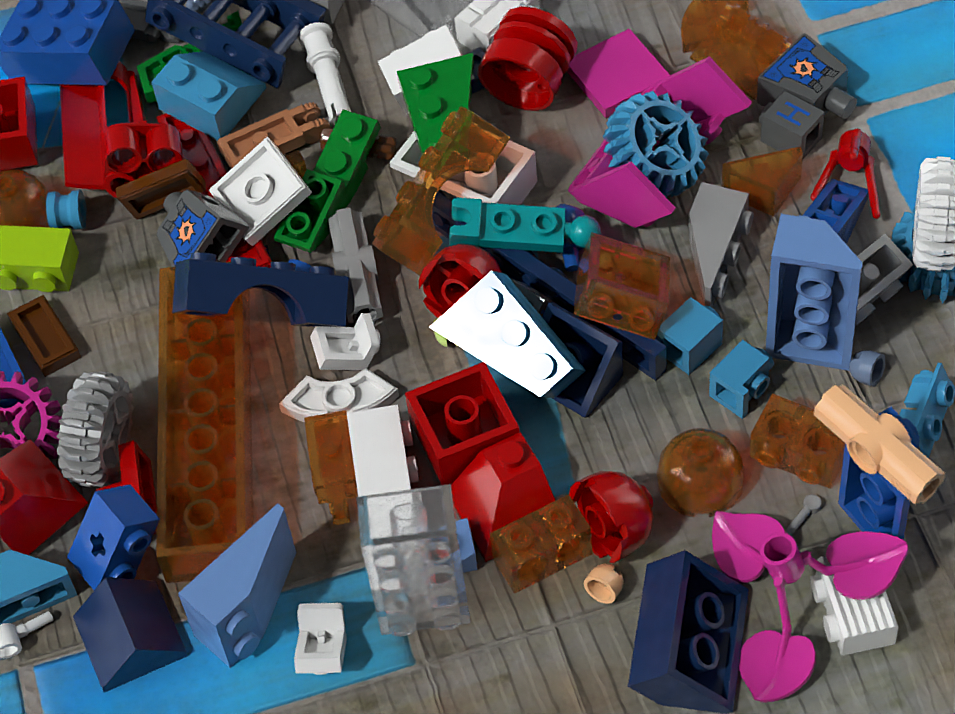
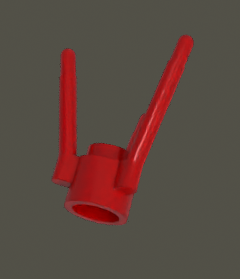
M856 128L842 134L839 139L838 149L831 151L829 161L810 196L812 201L824 189L837 165L840 164L847 171H858L863 168L865 170L872 216L874 219L880 218V205L874 174L875 159L869 155L871 140L866 133Z

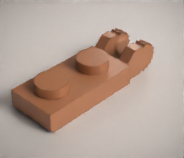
M309 102L291 110L285 109L218 139L217 144L219 151L230 169H232L266 137L270 138L280 151L285 154L305 145V143L314 144L319 142L323 129L332 127L327 119L319 118L321 110L314 102Z

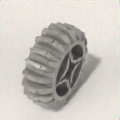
M103 371L84 372L80 378L74 381L73 389L68 391L67 402L62 406L63 414L59 420L60 431L57 435L59 446L56 451L60 456L58 464L60 469H62L63 477L67 478L69 482L91 488L92 486L102 487L103 485H109L113 476L118 475L120 466L118 445L129 442L131 426L134 423L132 421L134 407L131 404L133 396L131 391H129L128 382L124 381L123 377Z

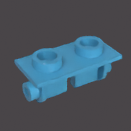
M937 363L934 373L929 370H922L913 377L904 403L907 408H917V410L901 409L899 414L902 419L910 420L916 427L920 438L919 448L927 458L930 456L934 442L938 441L941 436L942 421L947 408L952 406L955 399L954 383L950 381L942 363Z

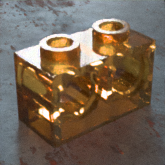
M772 394L751 432L750 457L756 459L765 467L779 468L797 475L799 479L808 484H819L831 489L843 465L845 442L814 416V409ZM773 435H783L785 438H776ZM813 451H824L826 454H816Z
M569 494L490 533L493 560L514 594L592 555L591 527Z

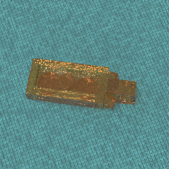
M343 410L305 417V429L315 495L318 498L319 504L329 503L333 525L350 523L348 499L356 498L358 494L347 411Z

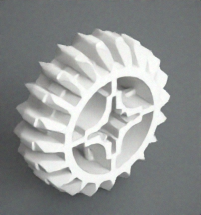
M937 156L936 158H926L920 165L916 193L912 261L916 268H924L927 271L941 272V270H952L955 267V160L950 159V157Z

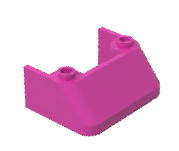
M710 56L652 84L641 93L644 95L647 92L654 91L657 96L668 93L671 103L682 99L681 109L685 112L694 110L691 119L694 123L703 124L698 132L699 135L708 138L705 145H708L718 137L722 131L720 124L726 117L748 108L752 103ZM606 140L602 142L568 188V192L579 203L634 228L642 225L648 227L657 219L672 214L676 208L631 161L619 167H608L613 157L603 152L608 144ZM657 140V143L652 147L653 151L655 150V147L659 144V140Z

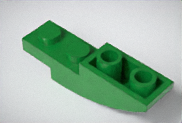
M342 110L314 170L306 169L302 178L312 193L282 219L274 236L275 241L310 253L323 242L330 233L328 218L332 217L337 210L347 208L368 170L365 160L381 129L378 120Z

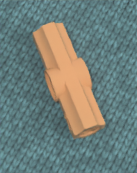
M844 384L832 386L823 394L821 400L815 406L814 416L847 444V450L853 461L866 473L872 475L879 472L913 504H923L944 482L945 472L911 444L907 430L898 419L888 413H883L879 416Z

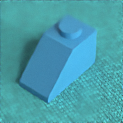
M13 550L0 553V625L16 622L78 595L66 567Z

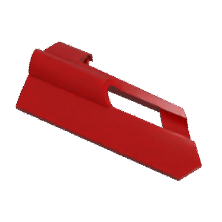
M120 61L110 79L120 83L126 91L129 123H118L107 127L104 85L60 84L65 187L106 190L110 195L117 198L116 187L182 160L179 129L177 130L176 127L170 124L147 123L137 76L134 71L127 70Z

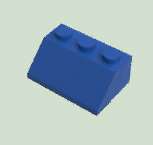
M892 407L878 414L880 416L883 413H888L898 419L907 430L911 444L917 449L919 448V434L910 420L902 419ZM845 443L838 504L862 532L885 533L904 540L910 500L879 472L871 475L863 471L851 458Z

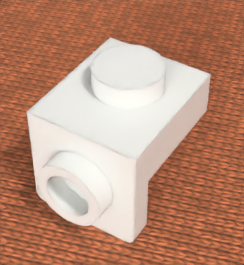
M361 313L354 327L315 326L310 336L320 370H363L368 367L374 354L379 351L381 343L380 333L375 329L370 313Z
M341 603L299 604L297 610L299 635L294 656L295 672L313 673L316 675L341 673L347 641L343 605Z

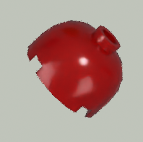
M457 244L442 249L425 265L418 281L419 289L423 285V291L426 294L423 301L427 309L437 318L441 317L491 270L502 273L497 260L486 250L476 245Z
M601 471L575 482L570 487L569 503L571 505L577 502L580 515L573 518L576 527L585 543L599 558L609 555L611 557L609 563L614 564L629 556L646 542L652 529L653 499L645 486L639 485L634 479L622 472Z

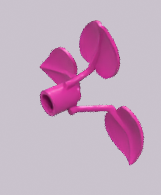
M716 511L712 528V545L721 571L735 581L747 583L756 580L766 567L771 578L774 580L773 584L777 591L783 626L782 635L773 630L761 631L750 637L741 648L739 671L755 701L762 703L773 702L794 694L809 680L815 668L816 652L812 641L804 636H791L792 627L785 585L799 580L805 570V565H809L825 576L834 575V586L841 595L855 600L874 598L885 592L897 577L909 551L906 541L896 536L879 532L848 533L835 539L828 546L826 556L831 566H826L813 558L810 551L800 552L794 538L786 534L782 525L776 519L756 513L734 514Z

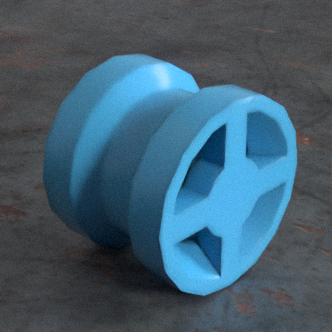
M73 190L68 195H61L58 191L48 192L46 213L50 228L72 226L75 230L85 229L87 214L82 190Z

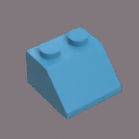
M204 51L174 55L152 81L160 110L216 140L230 133L266 89V83Z

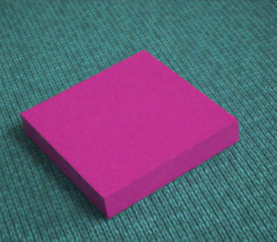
M630 28L576 54L570 62V67L567 71L605 118L611 116L616 111L615 108L623 101L626 102L631 96L641 94L652 84L670 76Z

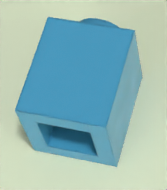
M692 297L657 328V336L666 346L667 360L688 375L722 345L723 319L720 318L719 314L712 307L703 306Z

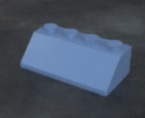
M780 215L771 255L766 352L776 359L849 371L863 263L825 220L812 219L803 215Z

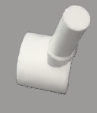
M47 611L18 626L12 623L1 624L0 658H11L19 654L22 650L20 638L52 622L53 617L51 613Z

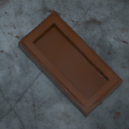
M186 158L116 187L117 199L133 217L139 219L163 209L164 200L171 193L183 192L187 189L202 193L206 191V184L204 178Z
M44 295L7 313L10 322L44 377L82 358L77 346Z

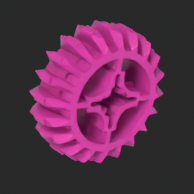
M0 371V400L18 399L24 401L23 404L18 402L10 408L0 407V422L7 421L8 425H10L12 421L18 438L17 440L11 433L5 435L3 430L2 435H0V449H15L26 442L27 438L24 435V430L32 422L30 417L38 411L41 416V428L34 443L46 457L56 459L58 456L57 451L50 444H59V439L57 438L59 431H56V429L60 428L59 420L62 416L55 415L61 410L59 401H48L52 395L49 387H44L37 391L39 385L37 378L31 377L23 385V376L21 372L16 371L12 376L11 382H7L4 372Z

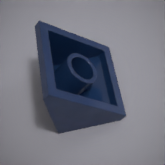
M549 302L542 318L586 370L557 397L552 399L586 418L589 417L623 376L622 341L559 305Z
M105 577L73 616L104 693L188 656L156 581Z

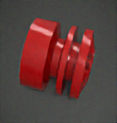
M523 6L509 9L503 16L499 28L494 34L493 42L488 46L478 66V77L482 85L495 98L507 105L530 111L546 109L553 102L561 86L562 77L568 71L570 62L577 52L578 42L573 31L562 20L549 12L535 7Z

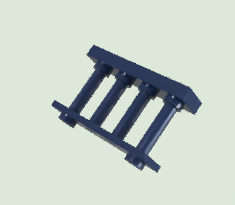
M148 0L145 21L278 89L282 84L287 59L283 55L299 37L300 31L305 26L316 22L324 23L326 8L310 0H215L201 15L183 6L187 0ZM232 3L251 12L236 32L217 23ZM265 20L285 29L269 49L250 40Z

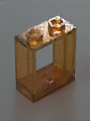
M591 232L578 266L573 315L655 340L669 306L670 257ZM620 314L623 318L616 320L613 318V315Z

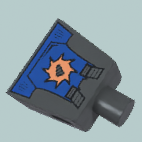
M805 33L758 76L757 103L764 107L769 102L774 103L786 91L824 111V115L831 111L839 117L847 119L854 111L857 99L846 93L848 80L846 65Z
M187 189L183 192H173L164 200L163 206L168 215L158 228L157 237L175 272L176 262L190 259L191 253L195 252L215 254L216 262H226L250 226L217 199Z

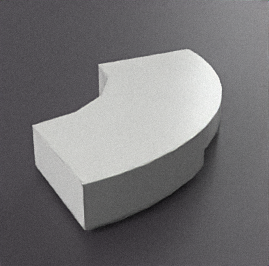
M365 368L354 377L334 382L319 381L306 376L279 403L282 413L302 422L328 426L348 424L347 413L389 406L399 397L398 388Z

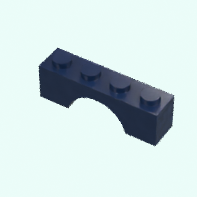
M195 252L191 253L190 259L176 262L172 313L207 317L225 315L228 313L234 300L248 288H257L269 292L282 303L291 325L313 328L315 326L346 327L349 277L334 275V268L312 266L309 268V272L295 271L296 264L271 262L270 268L256 266V259L232 257L231 263L216 262L215 254Z

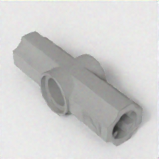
M351 208L340 209L332 217L328 218L334 247L332 258L335 273L338 276L349 277L346 317L348 318V323L356 324L361 313H370L374 324L377 319L383 317L376 284V281H379L372 245H368L365 221L362 212H356Z

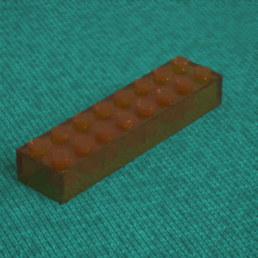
M176 267L160 268L157 516L160 521L157 525L156 558L166 583L192 581L253 526L250 290L248 288L234 300L228 313L225 315L207 317L172 313Z

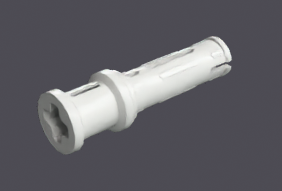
M316 22L305 26L300 31L299 41L306 48L308 55L306 58L307 68L316 74L329 117V123L334 128L342 110L351 112L338 71L340 55L333 48L331 42L333 38L332 29L328 24Z

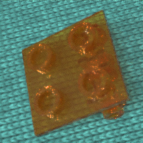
M727 3L719 15L720 19L692 53L690 59L697 63L710 56L745 95L755 100L757 98L758 76L792 44L787 41L788 36H782L771 28L768 31L769 24L764 23L763 26L757 24L759 21L757 16L751 20V15L740 9L738 4L732 6Z

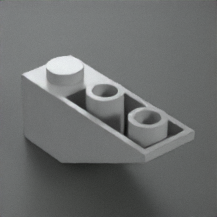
M705 182L701 183L689 211V241L703 306L713 307L716 297L722 299L725 295L729 281V275L726 272L729 266L735 267L741 252L739 240L742 234H749L754 212L748 211V193Z

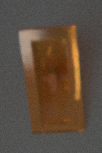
M801 146L722 163V187L748 193V206L774 217L801 178L803 158Z

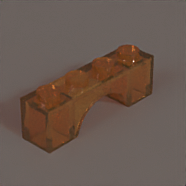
M462 106L458 112H451L445 119L441 127L443 135L435 147L430 146L423 153L418 163L420 170L412 182L408 180L401 187L396 196L398 204L390 216L385 215L379 221L373 233L376 238L372 244L419 276L422 269L433 258L443 243L434 227L432 218L433 203L439 189L447 180L465 171L489 172L511 138L474 112Z

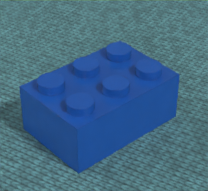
M20 0L0 35V66L8 79L25 76L27 84L107 85L135 28L119 0Z

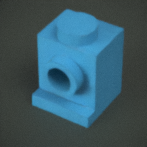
M742 340L710 372L709 396L743 419L748 414L749 401L752 398H759L766 391L770 383V377H768L769 370L774 366L772 357L765 350L754 348Z

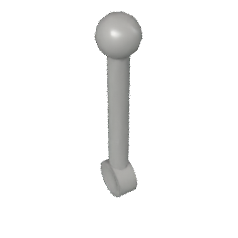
M810 494L804 498L803 509L785 529L786 534L792 536L809 514H815L820 511L821 499L817 495Z

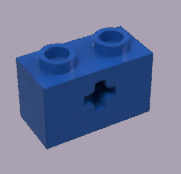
M131 484L95 491L67 558L93 590L98 587L105 577L134 579L160 519Z

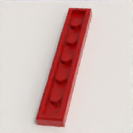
M167 113L157 116L158 123L170 124L176 127L177 130L179 129L182 160L187 158L204 178L206 191L202 192V194L213 197L209 189L227 172L209 136ZM242 237L225 263H231L232 257H245L256 259V266L270 268L272 261L261 239L251 246Z

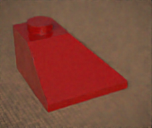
M521 432L481 450L446 490V496L459 518H468L472 540L485 562L564 525V520L543 468Z
M29 439L0 458V538L11 550L31 555L88 505V502L63 477V474L35 443Z

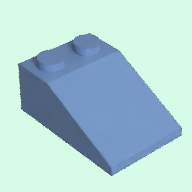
M279 503L178 593L193 635L230 668L240 659L249 657L258 647L259 641L264 637L296 555L286 513Z

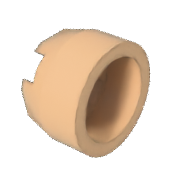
M612 564L597 565L584 580V588L587 593L595 600L605 604L615 601L624 584L622 573L615 572L613 570L614 565Z

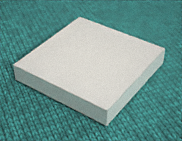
M268 137L209 189L215 199L250 226L243 238L251 246L255 245L312 193L280 149Z

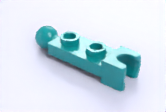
M454 198L452 200V219L467 224L461 226L454 225L450 228L449 245L470 244L486 248L563 253L564 239H571L578 247H592L600 239L601 227L593 217L587 215L578 216L572 222H565L566 208L482 203V199Z

